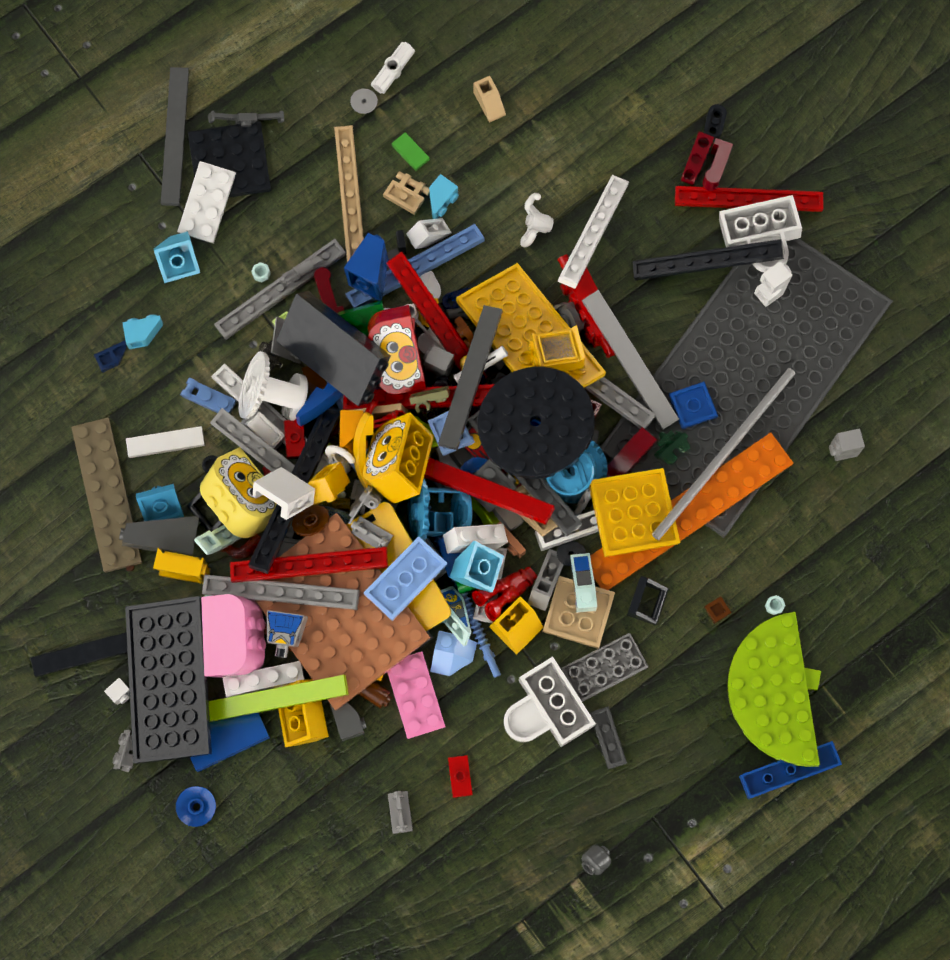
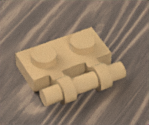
M399 171L396 178L401 180L400 183L392 180L383 197L415 215L424 202V197L420 194L424 193L428 196L429 188L426 187L425 183L412 179L411 175ZM406 185H410L413 188H415L414 191L408 189Z

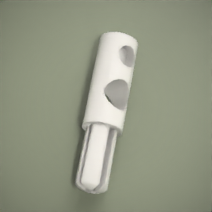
M589 487L585 490L577 504V508L574 511L576 516L581 514L591 499Z

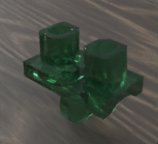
M672 431L668 434L661 432L659 434L661 440L657 445L662 448L654 456L657 459H662L668 465L673 464L678 459L672 452L675 448L680 453H684L691 447L686 440L688 435L685 432L682 434L678 432L676 435Z

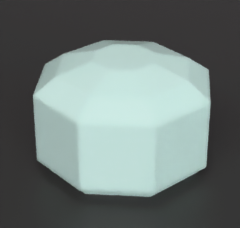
M261 262L255 264L251 271L254 279L259 282L268 280L271 274L268 265Z
M775 595L768 598L765 607L768 613L777 615L782 613L785 603L783 598Z

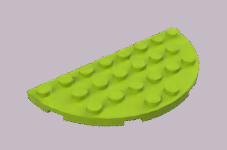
M796 612L785 613L757 626L738 647L728 675L729 703L733 716L743 730L744 735L758 749L779 761L782 760L797 766H819Z

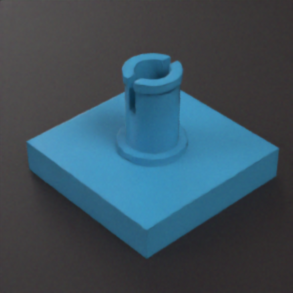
M174 484L163 487L157 486V488L153 487L152 490L136 494L144 521L184 517Z

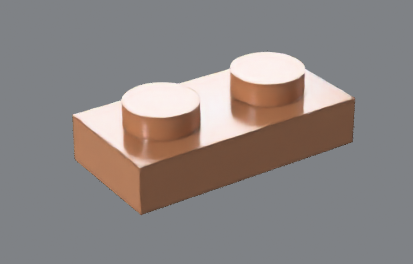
M504 526L508 540L506 543L508 545L507 550L513 556L517 555L520 559L525 555L526 549Z

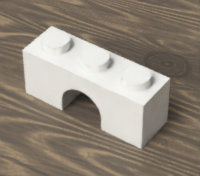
M779 261L762 274L760 278L761 284L757 286L754 294L765 307L784 294L792 277L790 268Z
M503 524L454 527L443 535L447 554L462 553L473 541H477L492 550H497L508 542Z

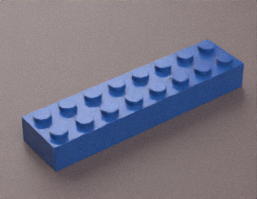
M833 741L817 746L819 766H797L780 760L740 775L739 778L747 798H754L842 765Z

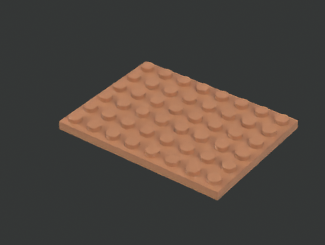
M336 513L330 517L327 526L315 535L304 537L280 557L364 548L339 514ZM380 569L265 580L360 590L358 610L255 600L266 616L267 610L308 617L299 646H289V648L313 681L346 675L349 695L327 699L335 710H338L431 638L408 606L392 621L364 595L366 589L382 574Z

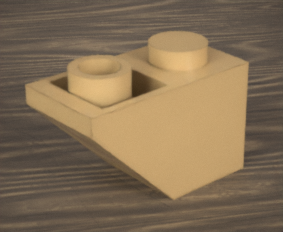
M488 76L474 82L473 93L489 123L505 116L506 113L499 92L492 78Z

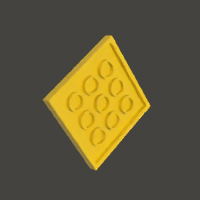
M664 468L592 480L589 489L604 557L680 544L676 521L660 540H656L652 536L655 529L673 509Z

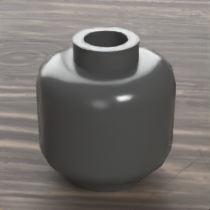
M592 845L582 855L581 865L583 869L590 875L602 874L611 864L610 851L605 846Z

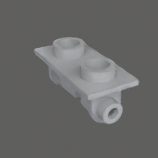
M361 516L357 522L354 521L351 525L353 529L351 532L354 536L375 548L387 547L393 537L389 532Z
M124 730V733H121L118 744L120 747L118 753L116 752L113 757L112 763L115 764L113 769H120L122 767L121 771L129 772L132 769L133 754H129V750L133 751L131 730Z
M396 791L388 794L393 834L413 831L408 791Z

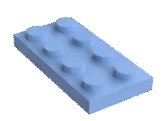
M418 536L366 589L364 595L393 621L447 566V562Z

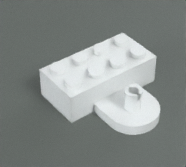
M793 195L719 211V223L726 247L782 240L784 259L753 263V266L761 272H766L779 261L786 265L789 256L786 241L801 238L802 226Z
M553 657L519 677V682L528 696L513 704L507 710L504 717L505 731L515 741L529 742L550 730L560 747L593 728L596 724Z

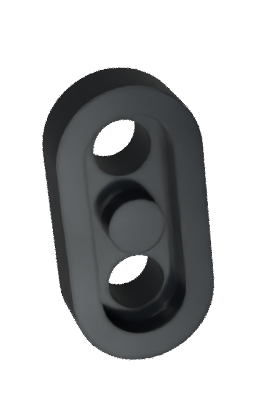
M715 104L708 111L703 132L713 136L714 140L716 138L719 139L723 131L727 114L724 106ZM714 114H718L720 117L716 118ZM713 130V131H715L716 133H715V134H711L710 131Z

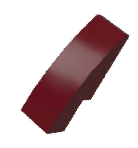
M642 427L607 466V477L628 474L656 443L657 439Z

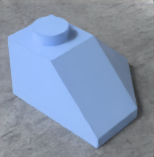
M439 631L430 672L451 676L464 666L469 665L473 662L477 642L469 639L467 645L463 646L453 633Z

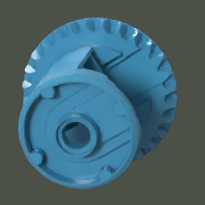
M591 440L587 450L578 458L579 460L570 467L571 474L568 472V469H564L555 473L554 476L544 478L566 503H578L592 480L607 477L606 457L602 449L593 440Z
M423 479L420 494L408 498L407 525L412 541L419 536L425 542L427 536H443L454 527L471 526L472 500L471 496L453 488H428L425 479ZM429 493H438V502H444V493H453L451 512H429Z

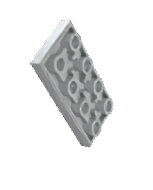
M628 633L562 667L561 670L580 700L584 702L647 669L648 665L632 635Z

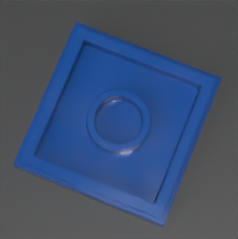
M705 381L669 393L668 395L679 418L678 421L682 430L718 417Z

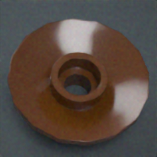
M311 505L294 516L292 521L293 530L301 536L315 535L327 526L330 519L329 512L323 506Z

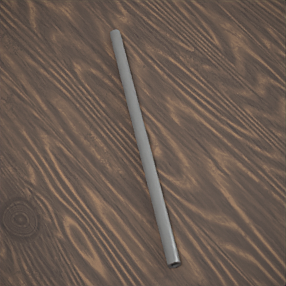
M788 368L655 529L652 536L656 540L662 538L795 375L794 370Z

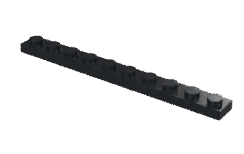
M331 406L318 416L297 460L292 474L307 484L314 476L340 420V410L342 409ZM278 504L249 562V568L268 574L294 519V516L287 520L281 517L282 507Z

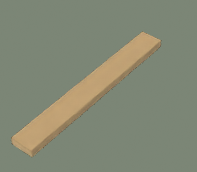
M353 125L334 127L347 262L364 239Z

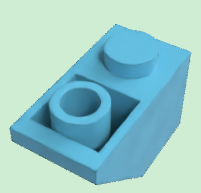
M441 174L429 187L432 219H437L439 216L442 217L447 211V206L450 203L453 204L459 196L458 186Z
M148 315L143 319L131 318L127 322H122L128 348L135 349L150 344L163 326L160 315Z

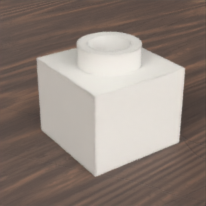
M120 678L104 691L117 705L120 703L124 704L130 698V689Z

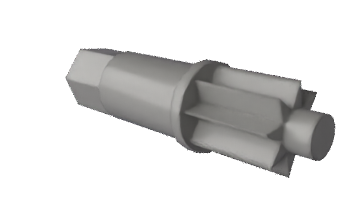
M315 256L282 274L281 283L286 282V284H290L323 265L320 257Z

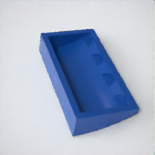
M259 713L210 722L212 754L190 758L195 770L199 772L269 739L270 736Z

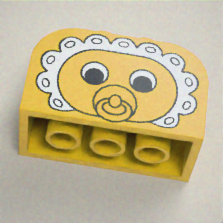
M411 412L384 423L371 439L363 468V477L390 503H398L419 495L434 435Z

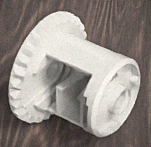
M258 352L251 360L242 383L239 397L240 417L243 419L253 417L262 401L282 406V416L294 421L297 419L296 414L305 404L307 398L308 380L306 376L295 373L289 382L269 377V357L264 352Z

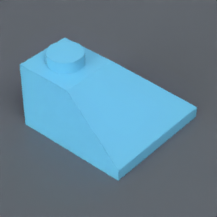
M188 231L170 236L154 248L164 283L200 273Z
M473 541L455 559L449 578L469 587L493 592L504 555L477 541Z

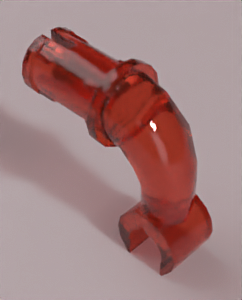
M256 534L250 537L240 548L229 545L220 551L226 552L229 556L236 559L247 558L250 555L253 556V551L256 549L261 537Z

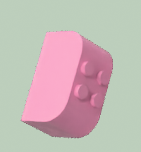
M230 594L201 597L204 676L222 678L246 675L254 670L261 669L265 659L266 641L264 639L265 621L263 619V611L256 601Z

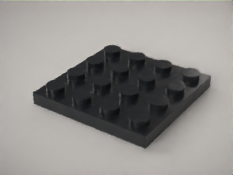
M261 121L255 122L251 127H241V124L188 132L194 178L201 161L236 173L229 198L271 191Z

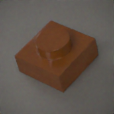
M722 597L704 606L705 611L714 624L731 614Z

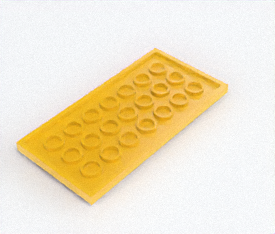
M518 263L456 297V302L476 327L484 305L502 309L503 313L492 348L496 350L503 346L506 349L508 356L502 360L511 372L533 367V352H529L528 341L531 340L532 333L537 334L571 329ZM570 340L542 344L546 360L574 356ZM582 343L586 357L583 369L564 372L576 379L585 388L604 377L606 371Z

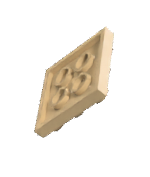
M559 576L543 632L599 649L615 592L595 587L596 611L576 613L573 580Z

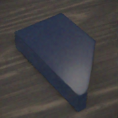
M126 340L94 354L102 373L120 365L127 348Z

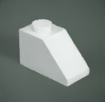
M443 218L419 220L406 235L414 248L419 249L427 248L449 236L451 231Z

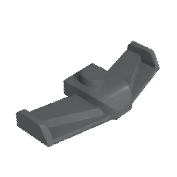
M213 110L208 114L209 123H213L215 119L235 121V124H241V127H251L258 120L277 119L278 123H282L284 121V112L225 114L217 113Z

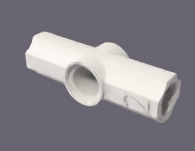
M401 42L392 56L385 60V65L371 83L375 91L384 94L393 81L401 75V70L415 53L410 44ZM391 66L397 67L396 69H389Z

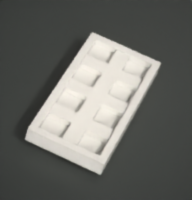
M199 162L177 231L178 233L188 231L190 237L214 244L235 179V172Z

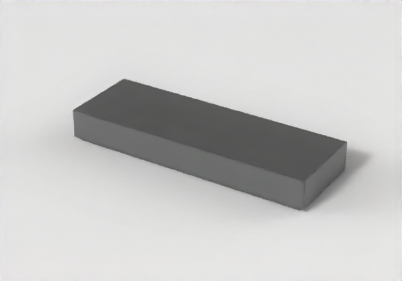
M609 706L590 712L592 719L596 723L594 728L607 769L627 764Z

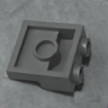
M490 458L473 474L512 490L517 487L515 477L509 473L506 474ZM474 497L489 513L496 507L494 504Z

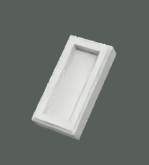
M259 410L245 423L252 432L273 448L285 437Z

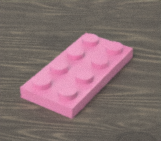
M423 652L407 656L387 671L407 739L445 727Z

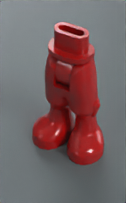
M530 567L519 569L517 572L498 579L493 592L476 589L472 592V598L480 607L486 604V616L491 621H496L501 616L502 607L507 603L514 602L528 587L533 585V581L538 576ZM498 593H501V594H502V595L499 596L498 598H496V599H494V600L488 602V601H489L493 596H495L496 594H498Z

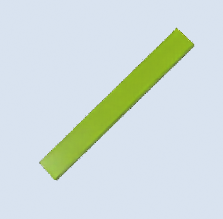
M346 675L209 701L210 722L347 696L349 693Z

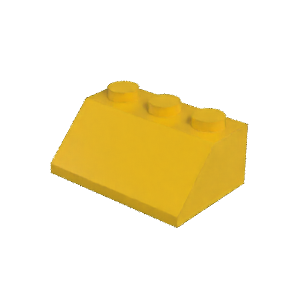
M313 679L298 680L285 686L313 681ZM322 700L278 709L285 747L311 743L329 737Z

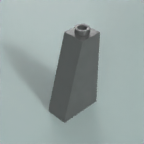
M192 516L126 523L125 529L121 528L119 540H123L122 546L155 552L159 548L162 553L167 551L192 556L199 517Z

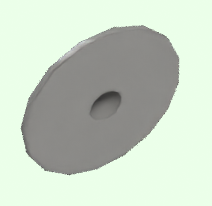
M362 88L353 93L350 103L356 112L367 114L376 108L378 99L373 91Z

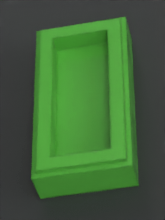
M406 132L391 143L392 147L415 171L430 160V157Z

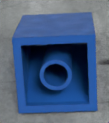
M368 233L344 267L349 286L378 301H381L383 298L387 272L386 262L388 261L385 242L380 236Z

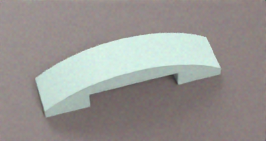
M222 525L212 532L210 530L195 538L194 541L206 555L228 547L241 539V537L235 536L225 525Z

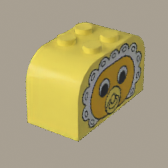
M241 447L216 459L200 484V493L207 502V505L232 534L241 538H250L265 530L277 503L264 495L257 499L253 497L254 482L264 476Z

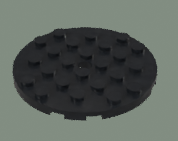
M550 367L523 368L506 375L489 390L479 410L478 434L488 457L495 465H498L507 473L527 479L547 478L573 466L583 452L587 450L595 428L594 410L586 390L569 374ZM536 417L541 419V423L538 426H532L530 423Z

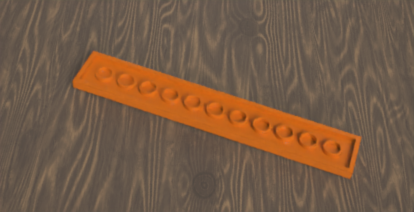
M769 433L716 470L676 519L680 541L793 465L792 460L772 433ZM688 489L671 500L672 508H674ZM675 545L604 557L603 548L590 555L594 580L599 588L610 590Z

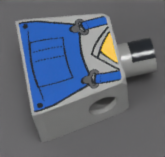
M267 610V642L277 644L275 656L287 658L288 647L299 646L308 620L307 616Z

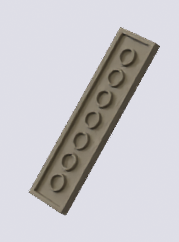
M109 417L72 426L103 571L106 573L126 568L127 566L142 564L140 549L122 546L123 540H119L121 528L125 529L126 523H133V518Z

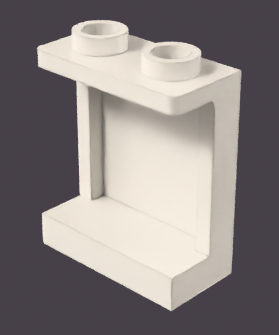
M280 467L254 482L253 497L257 499L264 495L282 507L281 517L287 520L314 504L315 488Z

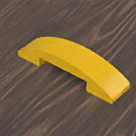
M364 412L358 423L353 443L355 470L365 489L368 485L372 487L363 477V468L366 461V435H373V415L368 412Z

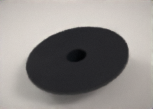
M570 541L559 546L557 558L562 564L571 566L570 555L584 554L586 551L580 543Z

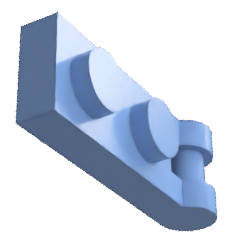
M188 378L187 386L180 394L183 398L216 413L223 408L231 414L237 402L236 399L207 387L192 378ZM194 388L199 390L196 395L192 394Z

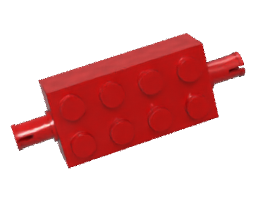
M567 254L557 260L562 269H564L569 259ZM586 267L576 289L562 283L560 288L563 294L568 296L570 300L568 303L572 302L575 305L576 311L584 323L587 342L591 343L594 348L601 345L606 358H609L615 354L581 301L598 290Z

